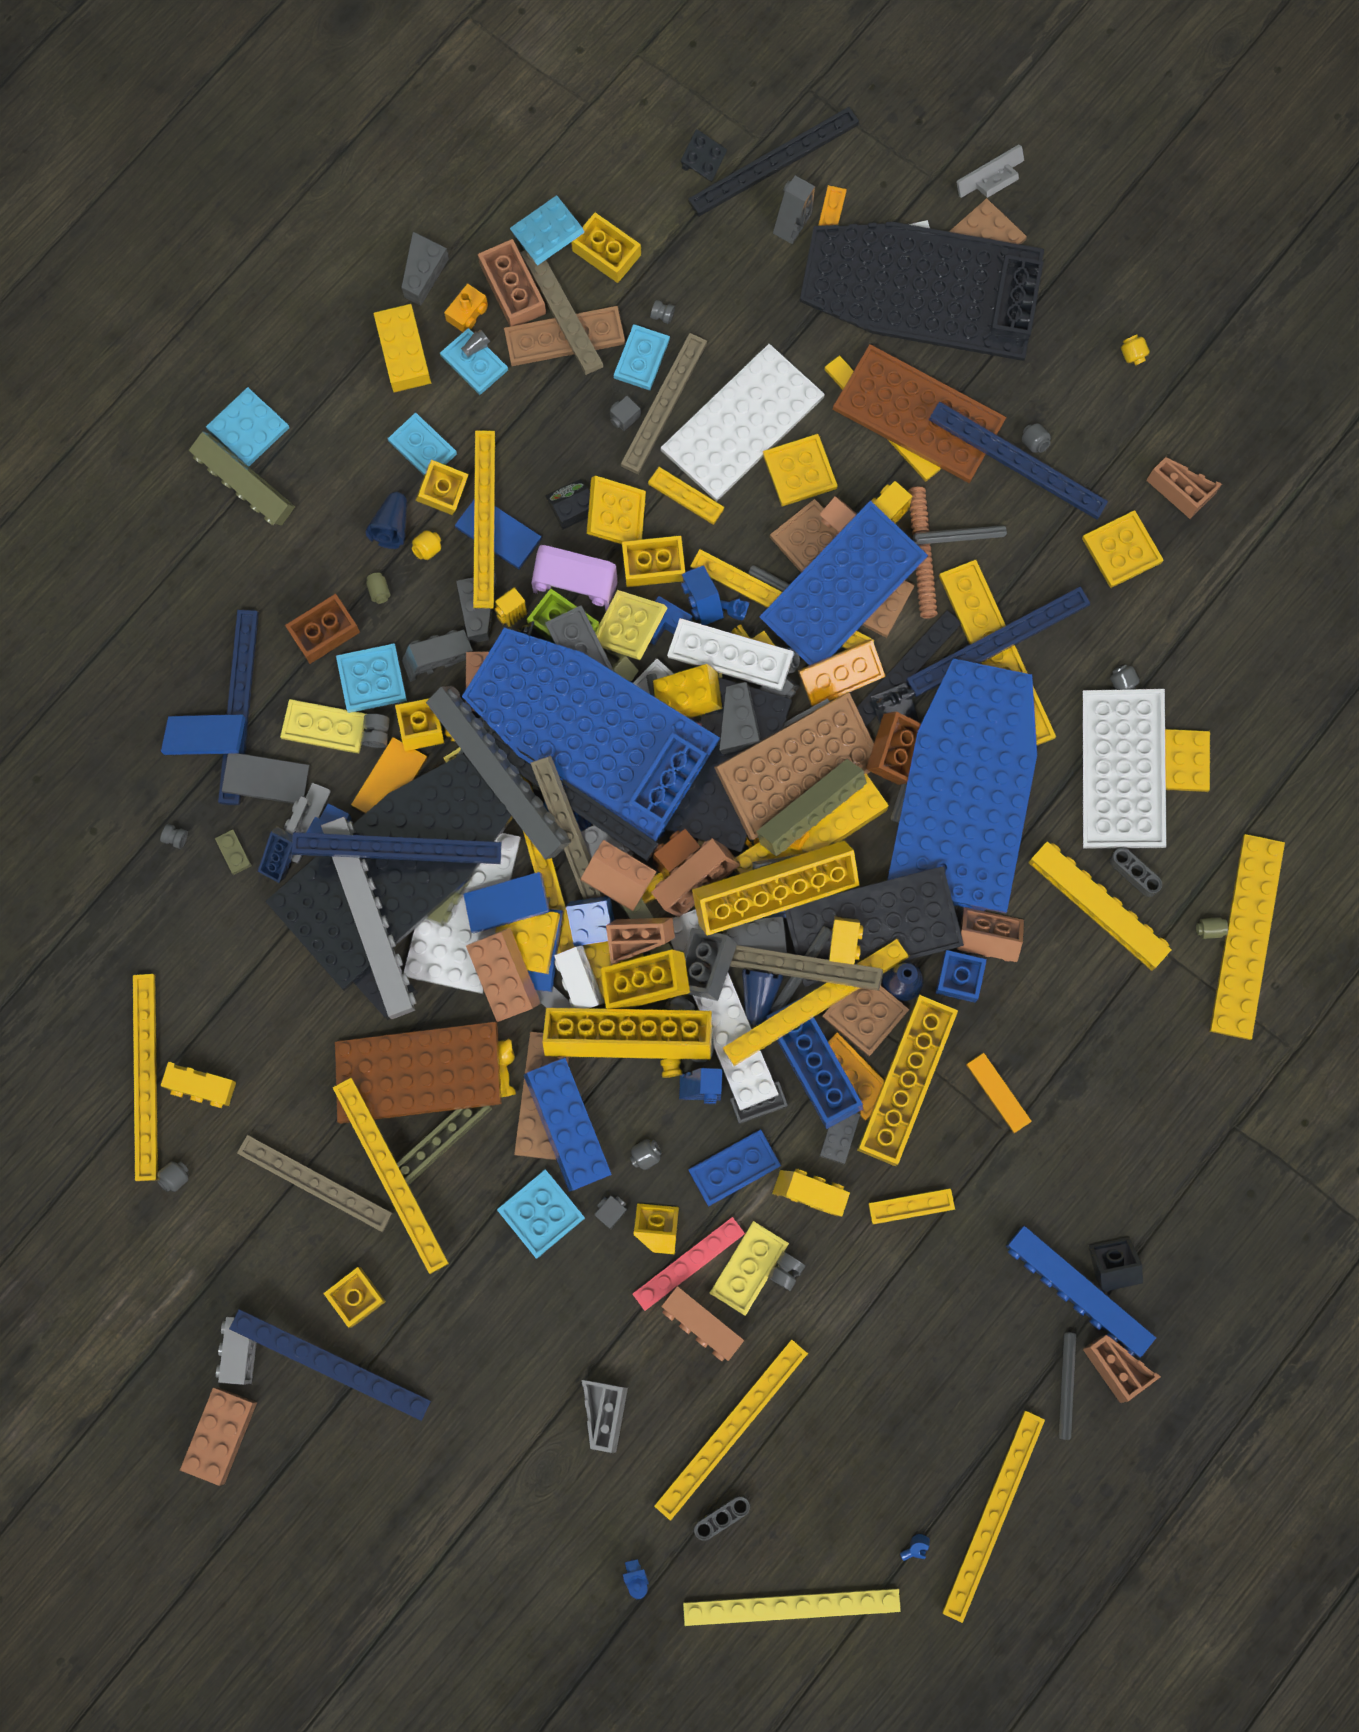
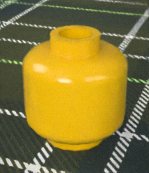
M1134 335L1123 341L1124 344L1121 346V351L1127 363L1134 362L1135 365L1146 361L1145 357L1150 351L1144 337Z
M423 531L412 541V551L419 559L429 560L441 550V538L435 532Z

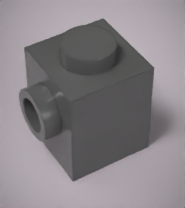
M626 396L620 402L617 401L612 405L610 421L616 428L620 427L625 431L641 417V410Z
M612 1196L608 1199L604 1197L597 1205L600 1209L595 1213V1216L611 1230L626 1213L627 1209L624 1208L626 1203L618 1196L615 1199Z

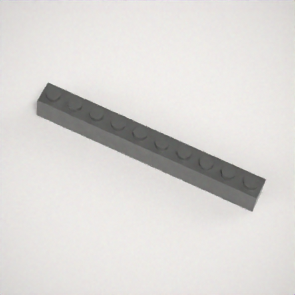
M452 686L440 687L426 702L496 796L506 806V809L544 859L556 857L571 843L567 833L555 822V817L545 809L542 800L535 796L529 783L522 779L519 775V770L509 762L506 753L497 746L494 737L487 733L483 723L471 712V707L461 699L458 690Z

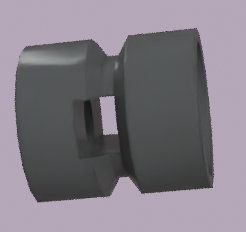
M379 714L364 715L363 728L366 730L362 732L361 744L373 748L387 747L388 734L385 732L389 730L390 718Z
M782 1252L777 1260L778 1266L772 1268L768 1278L791 1291L796 1283L795 1277L801 1275L805 1265L789 1254Z

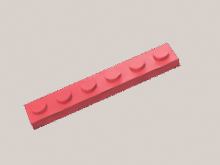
M730 1218L635 1291L633 1296L646 1311L745 1233L734 1218Z

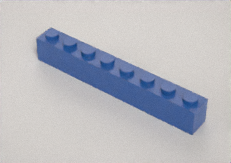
M1022 1226L1006 1245L1009 1249L1008 1253L1016 1260L1020 1258L1024 1261V1267L1033 1274L1035 1272L1042 1277L1040 1280L1049 1288L1053 1286L1058 1290L1056 1294L1066 1302L1068 1300L1074 1304V1310L1082 1316L1086 1314L1091 1318L1089 1322L1099 1330L1101 1328L1108 1333L1107 1336L1124 1346V1349L1131 1356L1141 1358L1156 1339L1154 1335L1025 1226Z

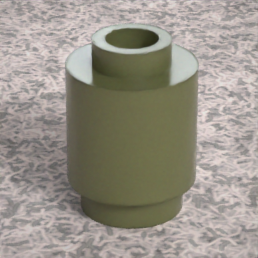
M373 573L367 577L366 585L371 600L377 604L386 602L391 594L382 573Z
M1220 917L1200 919L1199 923L1196 924L1197 935H1200L1202 939L1222 938L1228 934L1227 920Z

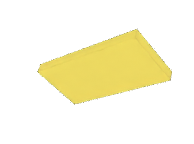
M289 699L280 737L285 740L359 754L362 732L365 731L363 721L366 714L359 712L348 713L347 710Z
M753 1221L710 1294L746 1316L767 1281L769 1273L776 1266L778 1258L785 1251L789 1243Z

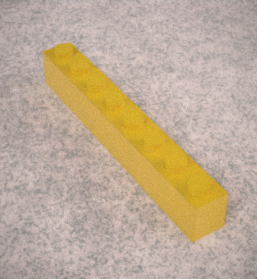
M1047 841L1029 861V864L1151 971L1154 970L1171 951L1168 942L1163 938L1155 936L1151 927L1140 923L1135 913L1124 909L1120 900L1108 895L1104 886L1093 882L1089 873L1077 868L1073 859L1062 855L1057 845L1054 843L1050 844Z

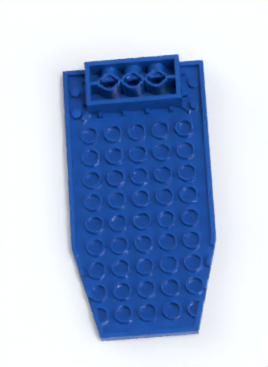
M507 628L502 630L462 695L466 702L520 758L531 764L533 760L521 752L526 753L534 760L551 755L559 778H562L561 780L564 779L655 842L720 740V737L583 652Z
M958 659L952 660L917 732L887 880L944 866L954 906L980 911L987 909L1007 913L1037 759L1032 674Z

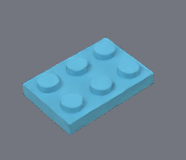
M633 324L615 370L614 379L651 390L670 341V336Z
M468 328L442 350L440 355L481 395L508 371V367L488 347L467 357L461 348L474 334Z
M414 413L388 438V441L423 475H425L431 460L446 465L457 455L456 450L417 413Z

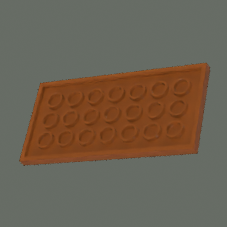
M869 344L832 409L968 483L971 482L986 454L929 421L931 414L940 401L995 435L998 434L1006 419L1005 416L871 344Z
M496 1022L335 1042L336 1086L352 1078L373 1119L502 1104L498 1027ZM337 1097V1122L340 1124L349 1123L350 1120Z

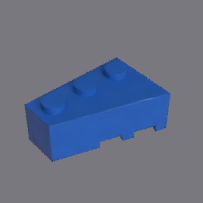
M700 1068L692 1071V1075L691 1072H687L686 1075H680L679 1099L704 1100V1104H716L717 1101L721 1100L722 1069Z

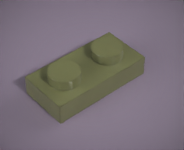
M234 830L215 838L233 875L252 866Z

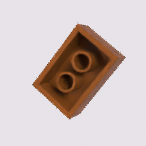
M336 594L285 625L309 664L360 633L356 623Z
M897 711L884 714L866 770L897 785L907 784L916 736L921 723Z

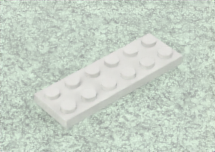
M680 618L667 656L668 658L695 666L708 664L718 673L782 691L794 651Z

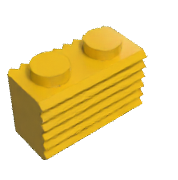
M512 588L495 601L496 616L503 625L506 623L508 627H511L512 624L514 625L515 622L521 620V617L524 618V615H527L525 600L515 588Z

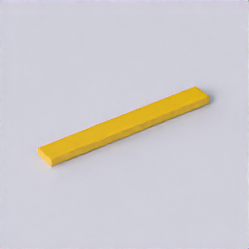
M840 355L825 366L824 369L842 390L854 372ZM888 440L925 482L940 471V467Z

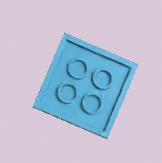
M557 195L510 228L536 265H539L585 233L581 225Z
M247 387L206 428L226 448L247 466H250L289 429V425Z
M395 644L336 656L348 713L407 701Z
M546 1169L497 1209L536 1259L585 1219Z

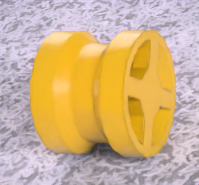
M661 1060L660 1064L664 1070L662 1077L669 1078L683 1075L682 1070L679 1068L681 1060Z

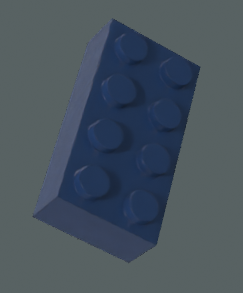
M279 827L271 831L258 872L278 883L285 879L293 857L292 834Z

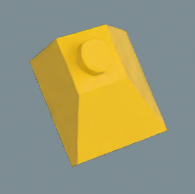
M637 1203L634 1236L654 1253L674 1254L679 1207Z

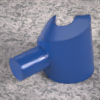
M740 599L731 600L730 602L720 600L722 609H726L729 616L737 620L745 618L750 602L740 601Z
M922 1534L915 1535L911 1539L910 1548L900 1553L903 1561L911 1557L925 1559L926 1550L930 1546V1539Z

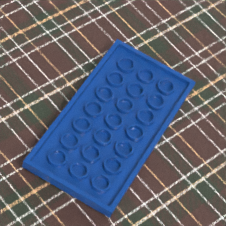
M869 501L760 615V618L794 649L807 664L812 665L833 656L920 566L928 555L872 501Z

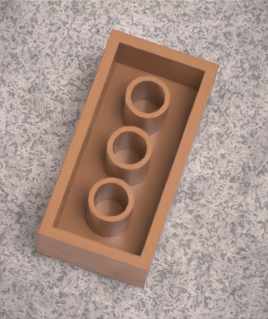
M513 239L478 254L482 271L510 327L524 324L546 314L545 303Z
M712 838L704 842L700 850L688 856L686 862L680 867L675 868L667 879L660 881L651 893L665 911L680 917L695 905L692 889L725 879L741 864L726 846Z
M510 928L466 945L497 1022L531 1010L541 1004Z
M678 1286L661 1306L665 1309L662 1313L671 1321L676 1318L681 1322L679 1327L687 1334H690L692 1331L698 1336L696 1341L705 1348L707 1345L713 1348L712 1354L721 1361L724 1359L729 1361L744 1342L741 1337Z
M219 1387L213 1388L180 1471L218 1486L224 1485L257 1402Z

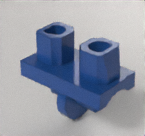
M638 1560L625 1562L627 1574H623L624 1582L629 1589L630 1595L635 1599H641L647 1594V1584H649L645 1570H641Z

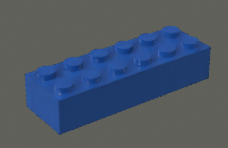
M791 1003V1004H789V1005H787V1006H785V1007H783V1008L777 1010L776 1012H774V1013H772V1014L766 1016V1020H768V1019L771 1018L772 1016L776 1015V1014L779 1013L780 1011L784 1010V1009L787 1008L788 1006L792 1005L793 1003ZM814 1017L777 1040L826 1129L863 1110V1103Z
M566 1058L524 1074L523 1076L568 1190H576L612 1175Z

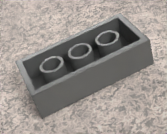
M779 1081L774 1083L778 1096L741 1111L735 1097L730 1099L738 1124L788 1106Z
M859 1113L828 1128L819 1157L845 1164L860 1117Z

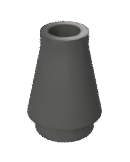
M482 330L475 331L461 349L467 357H470L472 354L488 347L487 344L490 343V340Z

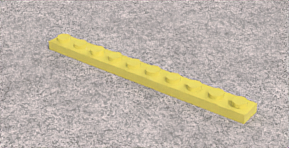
M898 1588L683 1602L685 1626L900 1612Z

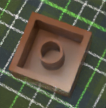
M686 829L681 832L678 830L670 837L668 843H662L654 851L652 864L667 879L675 868L683 865L687 857L700 850L701 846Z

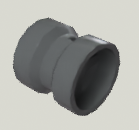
M656 300L650 318L655 320L660 318L664 323L670 324L675 306L671 304L665 305L662 301Z
M168 823L162 831L160 841L165 844L171 843L175 848L181 849L187 840L188 831L182 828L176 829L174 825Z

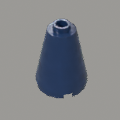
M390 493L366 528L368 539L372 542L373 539L378 541V545L381 547L397 549L400 545L404 544L407 499L402 493Z
M902 961L883 974V988L899 1001H910L922 990L923 975L920 969L909 961Z
M743 969L745 1015L747 1020H750L749 1024L760 1025L766 1021V1016L770 1013L783 975L775 977L773 973L755 970L747 973L748 969Z

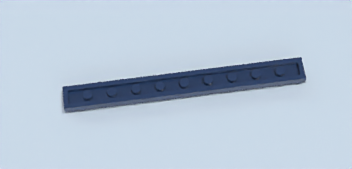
M940 401L929 418V421L1096 520L1100 517L1108 502Z
M1080 586L908 677L906 681L909 687L913 689L915 697H918L941 684L953 659L980 664L1088 607L1090 601Z
M237 610L227 715H244L245 717L238 753L244 755L259 615L258 611ZM223 754L218 803L240 805L241 795L222 792L228 754Z
M293 832L292 855L501 864L502 842Z
M238 1310L229 1327V1330L422 1421L431 1402L241 1310Z

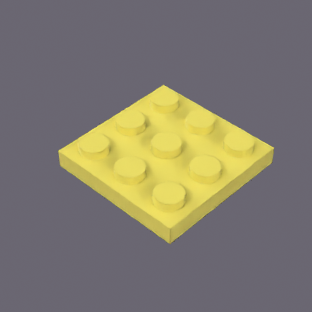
M617 590L595 634L602 648L641 660L667 607L664 604Z

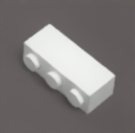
M583 945L554 955L556 959L555 966L561 972L563 977L562 984L565 990H568L569 1002L572 1008L589 1009L604 1003Z

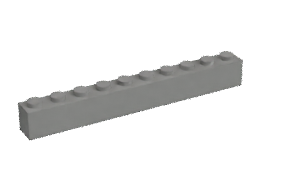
M345 817L321 825L324 834L353 835V833H356L352 822H348ZM332 856L388 1016L394 1019L415 1011L414 1004H417L413 992L409 993L407 985L410 983L406 973L402 974L400 966L403 963L400 955L394 952L393 947L396 946L392 934L388 935L386 928L389 927L386 916H382L379 910L382 908L379 897L374 896L373 890L376 888L372 878L367 876L366 871L369 868L366 860L354 857Z

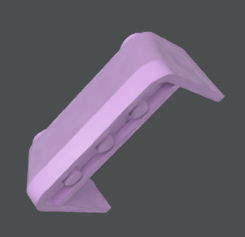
M546 545L539 546L532 577L533 593H538V590L544 592L553 586L588 595L593 604L597 606L605 605V610L607 611L613 600L618 583L615 564Z

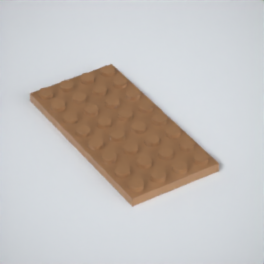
M845 693L714 768L749 839L753 840L758 837L757 830L846 759L860 767L864 774H868L870 771L866 770L874 743L850 693Z

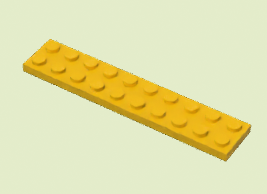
M976 560L939 574V578L970 645L1006 626ZM1015 645L980 663L1027 673ZM1033 686L1036 745H1040L1055 739L1056 735Z
M1243 835L1228 920V934L1224 943L1209 1032L1247 1040L1252 1039L1285 842Z

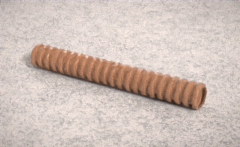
M919 486L908 490V493L912 495L910 504L912 535L930 532L928 529L929 523H927L928 517H926L928 516L926 511V494H924L926 489ZM930 544L918 545L928 555L916 569V575L918 576L916 581L919 588L917 592L919 593L918 599L920 600L919 610L921 611L920 617L933 618L938 614L935 611L937 606L935 605L936 599H934L936 594L933 587L935 582L932 575L934 571L932 570L933 564H931L932 558H930L932 556Z

